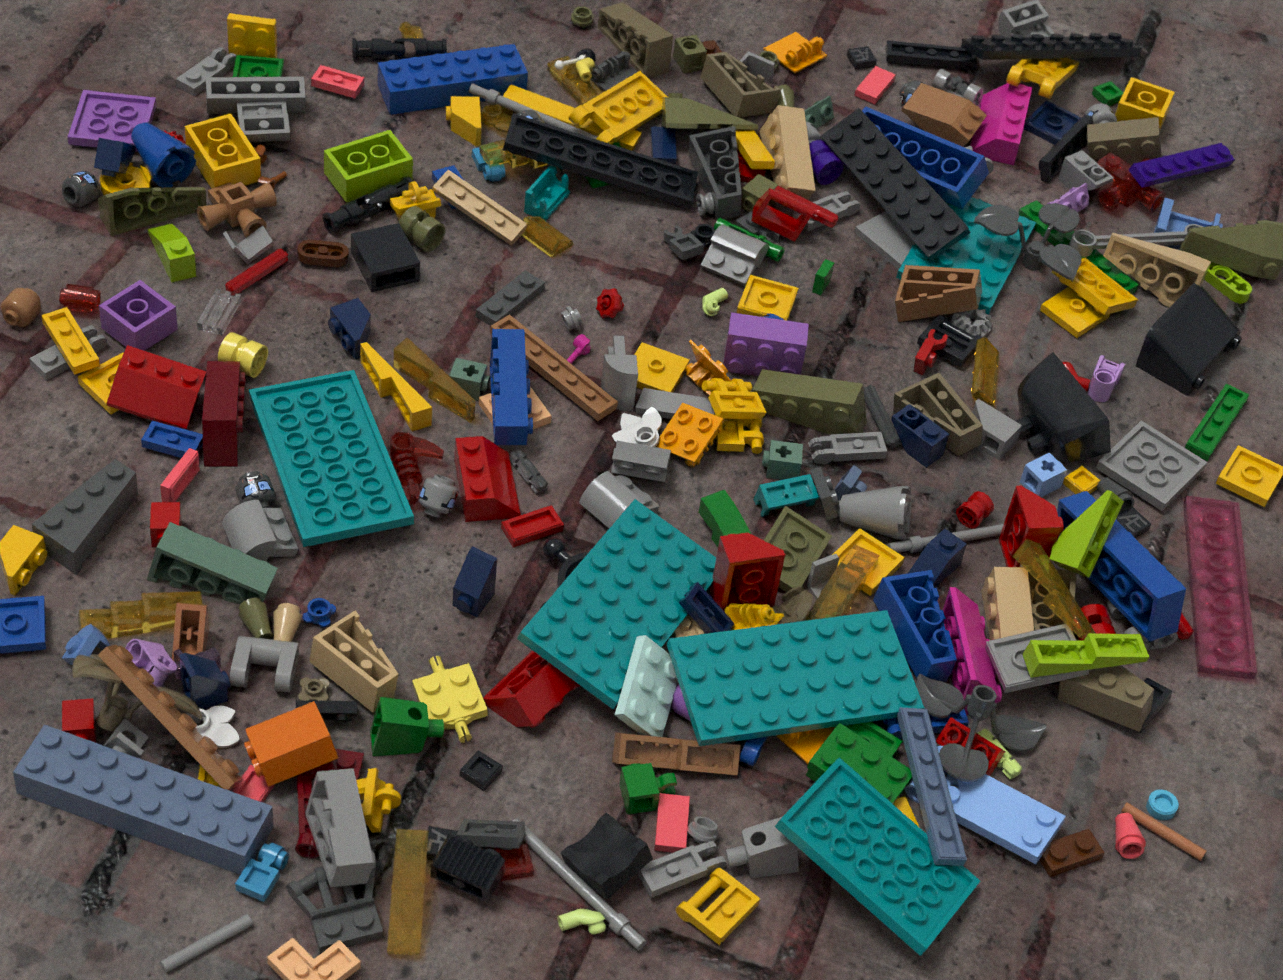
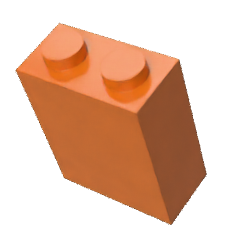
M314 701L245 729L249 741L244 743L257 777L264 776L268 787L338 759L331 736Z

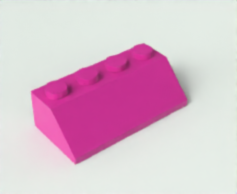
M1007 83L982 96L980 109L987 116L972 136L970 144L972 151L984 155L992 161L1014 166L1032 87L1025 86L1024 84H1019L1016 87Z
M950 587L943 612L945 615V629L950 633L957 658L950 673L952 684L963 694V700H965L966 695L972 694L974 687L986 685L996 692L995 703L1001 702V686L996 684V671L985 648L986 641H990L985 638L984 634L985 619L983 616H980L978 605L956 587ZM966 706V707L964 708V710H965L966 715H969V712H968L967 706Z

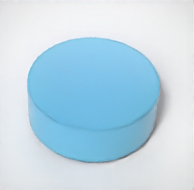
M1166 790L1153 791L1146 803L1149 814L1163 821L1172 819L1179 806L1177 798Z

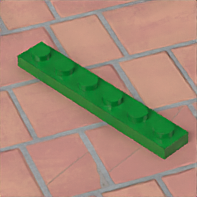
M1036 200L1020 208L1019 216L1036 222L1034 230L1044 237L1049 225L1040 221L1038 214L1043 205ZM1053 228L1047 241L1054 247L1058 244L1069 245L1074 231L1060 233ZM1093 249L1090 256L1081 257L1088 259L1129 293L1137 292L1139 284L1111 263L1098 250Z

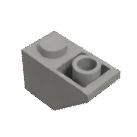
M1083 150L1064 158L1059 175V180L1069 189L1073 187L1078 188L1087 183L1088 190H1093L1112 182L1114 179L1113 176Z
M977 399L972 413L983 425L981 445L978 447L1000 460L1017 443L1022 425L980 399Z

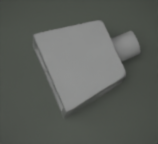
M782 817L743 829L741 831L742 846L725 849L729 868L746 864L751 878L799 872L798 847L774 827Z

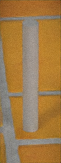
M246 914L160 961L163 971L167 973L253 926L250 916Z

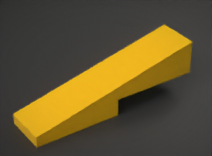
M367 342L361 343L360 363L380 398L391 395L411 431L432 426V406Z

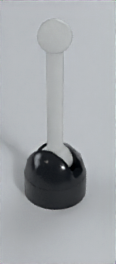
M589 48L582 49L576 54L575 59L556 61L555 68L561 70L564 66L575 64L586 57L591 58L595 63L596 55Z

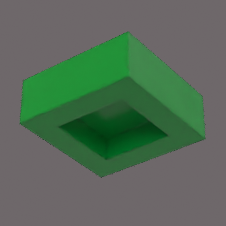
M1111 81L1094 87L1092 95L1100 103L1108 106L1119 103L1124 93Z
M824 260L815 275L813 293L820 296L823 294L831 281L834 262Z

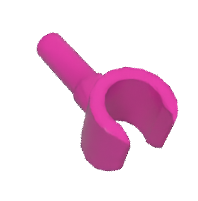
M580 334L573 341V346L576 349L567 359L569 363L572 364L581 354L587 355L590 352V340L585 335Z

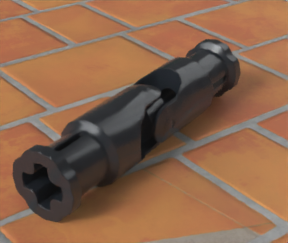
M352 38L353 59H357V57L385 59L393 55L397 59H407L447 53L446 38H442L441 41H427L426 38H398L393 40L394 42L384 38H372V40ZM404 42L414 44L415 51L413 54L404 56L406 51Z
M405 176L400 182L394 185L388 184L371 194H366L348 202L335 212L324 213L322 220L325 228L330 234H335L338 232V229L346 225H355L376 215L378 212L391 208L390 198L402 196V191L409 190V183L413 182V180Z

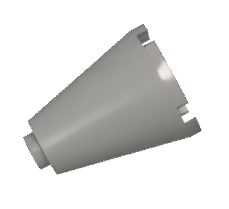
M897 486L842 495L841 500H838L839 506L835 507L836 514L840 517V522L893 539L906 540L907 537L904 532L909 533L912 502H906V494L911 495L910 486Z

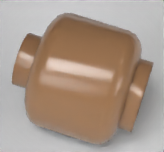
M16 288L12 290L0 306L4 320L8 324L18 327L28 326L41 311L39 296L29 288Z

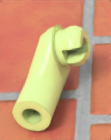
M720 288L705 295L702 299L703 312L708 316H715L720 309L718 303L728 298L727 291L724 288Z
M577 909L557 916L561 931L580 925H588V930L591 934L601 933L606 929L603 921L605 917L597 911Z

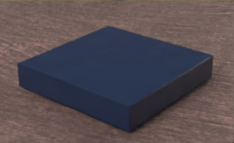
M1046 100L1025 121L1023 129L1055 145L1081 117Z

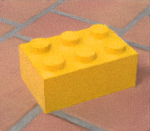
M232 114L185 126L186 145L195 151L196 165L211 189L230 182L232 185L242 182L244 185L258 182L261 176L260 157Z

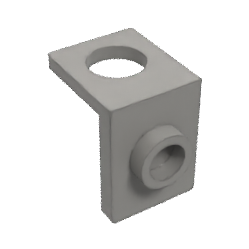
M748 51L741 58L740 62L748 66V72L756 77L760 74L765 78V82L771 83L775 63Z
M264 226L258 228L239 244L226 231L223 233L232 249L247 264L251 263L275 244Z
M837 554L812 562L807 587L823 610L848 601V597L834 579L839 561ZM825 589H830L837 594V597L833 600H828L821 595V592Z
M123 719L104 746L139 758L144 753L141 747L148 739V736L128 720ZM122 732L132 733L135 737V743L123 735Z

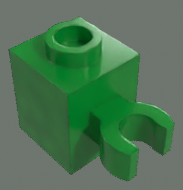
M634 763L621 768L619 786L627 815L656 811L660 793L673 795L676 793L674 786L677 785L674 773H666L655 778L652 763Z

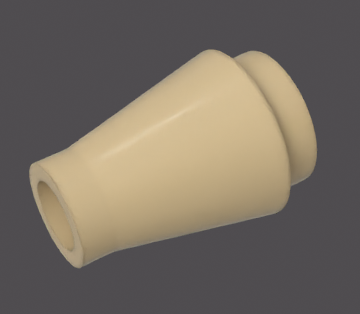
M282 603L273 612L274 640L292 641L303 618L300 614L301 609L298 606Z

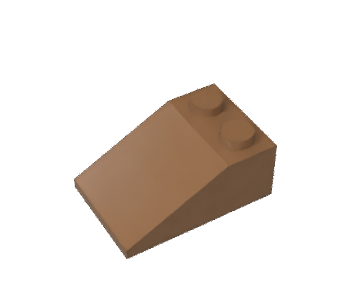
M923 83L917 87L901 109L906 116L924 131L962 147L971 139L987 116L970 100Z

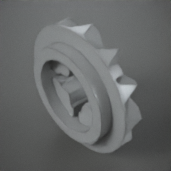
M985 309L957 312L952 316L953 325L974 336L979 335L982 337L987 335L993 324L991 316L986 314ZM970 318L975 319L973 325L971 324Z

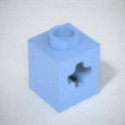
M1047 453L1025 464L1020 483L1026 489L1043 497L1061 488L1067 469L1050 453Z

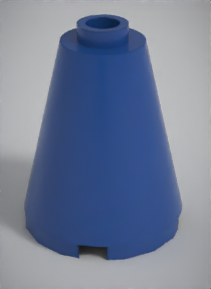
M148 122L134 127L131 140L153 181L162 188L173 187L171 183L177 180L180 182L186 180L196 165L195 151L190 146Z

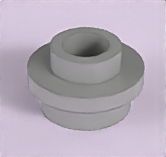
M570 306L566 307V310L561 312V316L567 330H580L579 324L582 323V319L578 310H572Z
M698 816L688 825V833L694 841L700 844L716 841L718 837V826L709 818Z

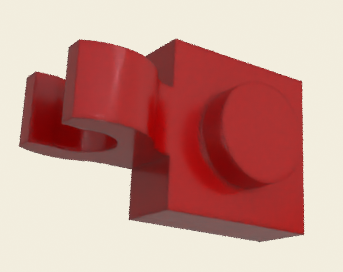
M935 330L929 331L928 339H925L915 356L913 372L923 375L927 367L931 368L934 365L937 353L934 352L946 346L948 335L944 334L941 340L934 339Z

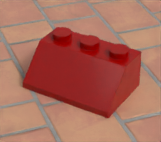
M127 345L119 363L106 406L187 430L203 388L206 371Z
M484 436L455 438L454 461L465 522L511 519L520 516L509 452Z
M1023 486L1015 487L999 537L1006 567H1020V564L1050 568L1051 560L1049 558L1054 543L1057 542L1059 534L1063 532V520L1061 517H1058L1055 505Z
M748 532L720 536L713 583L710 589L713 600L724 612L725 608L731 603L742 605L767 604L773 608L785 559L784 550Z
M532 650L483 699L486 707L515 727L529 726L533 728L545 720L544 716L551 709L558 707L564 701L563 697L569 691L576 689L580 685Z

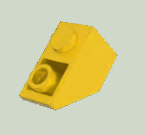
M15 525L10 528L0 541V562L10 594L16 596L19 590L29 583L36 568L44 564L47 558V550L44 536Z

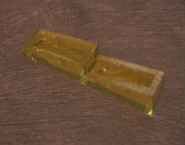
M408 337L394 348L393 367L428 387L429 399L470 423L475 419L476 401Z
M1026 539L1013 557L1049 591L1042 601L1080 638L1085 639L1088 633H1095L1042 546L1037 542Z

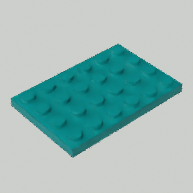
M971 197L963 209L947 203L968 226L970 233L931 262L913 244L899 268L896 278L901 280L905 265L979 269L982 294L978 310L985 309L986 314L989 315L1021 255L1022 245L1019 229L1013 235L1001 236L987 230L980 224L974 223L975 217L982 210L994 206L980 199ZM1019 216L1018 222H1021L1023 225L1025 241L1027 243L1036 222Z
M838 758L774 826L920 956L980 883V880L964 866L934 865L927 834L841 758Z

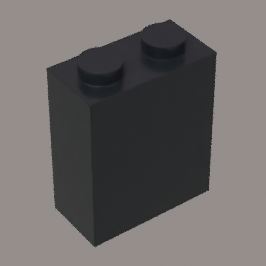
M399 223L351 233V254L371 292L420 281V261Z

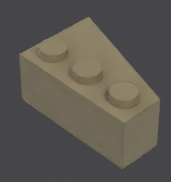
M727 52L707 54L700 78L734 116L744 118L773 113L782 89L777 86L772 88L764 83L765 78L760 74L757 77L747 71L748 66Z
M1158 117L1087 125L1089 157L1096 162L1131 167L1135 163L1162 157Z
M936 373L894 393L893 413L896 414L908 404L912 405L949 433L946 448L956 455L960 456L981 445L983 425L940 373Z
M1119 665L1091 669L1088 675L1060 681L1058 700L1139 732L1151 712L1154 689Z

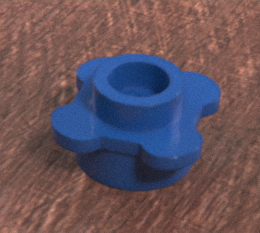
M315 598L308 603L307 612L302 615L303 621L305 623L312 622L320 627H327L330 625L331 615L336 613V607L326 599Z

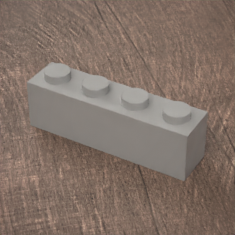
M206 77L207 114L237 113V103L284 100H286L287 113H304V77Z

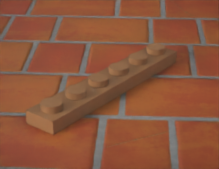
M510 314L490 326L491 335L492 329H524L526 359L529 360V366L597 421L617 409V400Z
M117 645L106 646L98 654L106 665L123 680L122 682L223 789L231 790L243 780L238 775V767L231 760H224L217 752L218 747L214 741L207 736L203 737L195 729L197 727L195 721L187 714H181L176 709L174 699L167 692L160 691L153 684L154 678L149 672L143 668L139 669L132 662L133 656L123 646L118 647Z

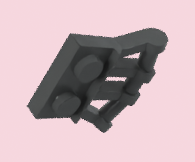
M376 863L365 885L364 898L356 900L351 885L341 886L346 903L333 905L326 882L328 879L322 866L314 868L312 873L298 882L292 881L286 885L289 895L310 919L320 954L338 940L346 947L383 938V929L373 898ZM315 885L318 886L324 906L322 909H317L304 894V892Z

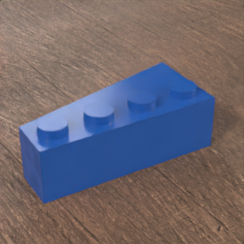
M492 329L490 383L493 436L496 445H527L528 434H533V418H528V414H531L532 402L531 398H527V395H530V378H526V375L529 373V360L526 359L524 329Z
M932 570L883 577L873 601L879 611H888L904 656L916 678L919 674H922L929 679L947 682L957 658L950 633L945 629V615L943 610H940L938 604L939 594L937 588H934L932 583L934 578Z

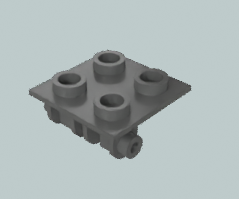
M621 51L615 57H610L603 61L602 64L594 66L591 71L592 78L589 81L603 91H607L638 71L629 65L630 54Z

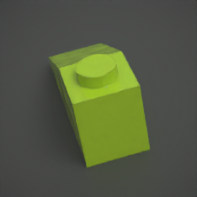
M173 224L147 229L148 235L171 283L196 277L195 253L187 237Z
M1107 490L1060 534L1057 542L1052 547L1049 559L1062 569L1089 578L1124 501L1114 492Z

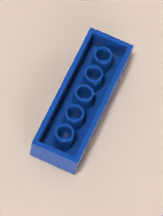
M515 44L378 62V87L390 115L450 106L451 96L479 97L469 93L472 84L487 90L493 89L498 91L501 96L504 95L510 84L527 90L528 72ZM479 97L480 102L485 101V99Z
M866 106L862 110L945 202L963 209L989 174L984 155Z
M1087 491L1059 499L1057 513L1058 517H1061L1063 520V531L1096 501ZM1115 520L1088 579L1149 642L1178 632L1186 588L1130 532Z

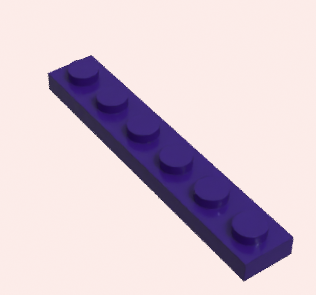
M1218 143L1135 163L1128 171L1140 186L1144 188L1228 167L1235 159L1226 146Z

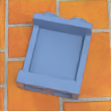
M1165 198L1154 233L1181 232L1189 224H1197L1202 227L1218 225L1222 228L1223 224L1219 223L1221 214L1216 213L1213 222L1197 219L1171 211L1174 200ZM1167 245L1165 247L1180 250L1181 245Z

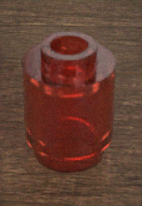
M67 284L65 288L61 289L59 302L63 304L64 308L67 307L70 311L86 313L99 310L101 301L100 290H95L91 286Z

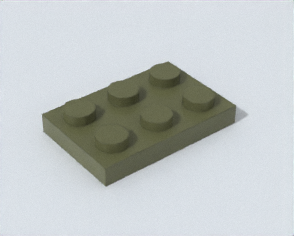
M787 506L784 507L764 541L784 550L785 559L779 588L785 592L795 587H802L810 573L812 562L819 559L832 535Z

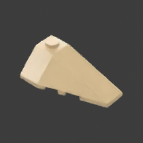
M1116 233L1111 234L1104 253L1105 258L1125 274H1130L1141 283L1140 286L1151 291L1159 298L1158 301L1167 307H1171L1193 283L1202 286L1211 261L1188 252Z

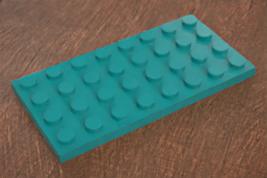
M354 370L249 389L251 404L303 547L414 524L413 512Z
M634 499L523 628L517 639L614 710L619 701L637 636L646 635L662 648L688 615L686 610L679 604V601L685 597L684 595L690 590V586L698 582L707 591L713 583L716 557Z
M887 610L669 638L667 643L699 747L836 727L839 723L850 725L897 718L900 707L924 709Z

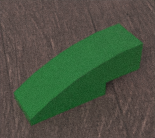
M725 489L701 498L698 513L712 530L711 539L717 547L720 536L747 532L751 534L742 515Z

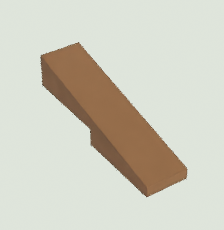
M615 732L612 762L626 765L652 763V767L738 775L740 745L720 743L699 747L696 740Z

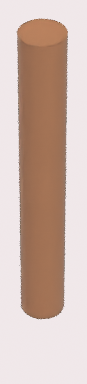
M1128 802L1124 805L1121 813H1130L1137 823L1199 861L1203 859L1207 852L1205 849Z

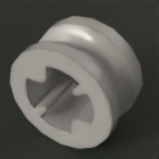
M710 192L706 193L705 196L697 194L696 205L699 215L703 216L706 212L714 214L715 208L712 194Z

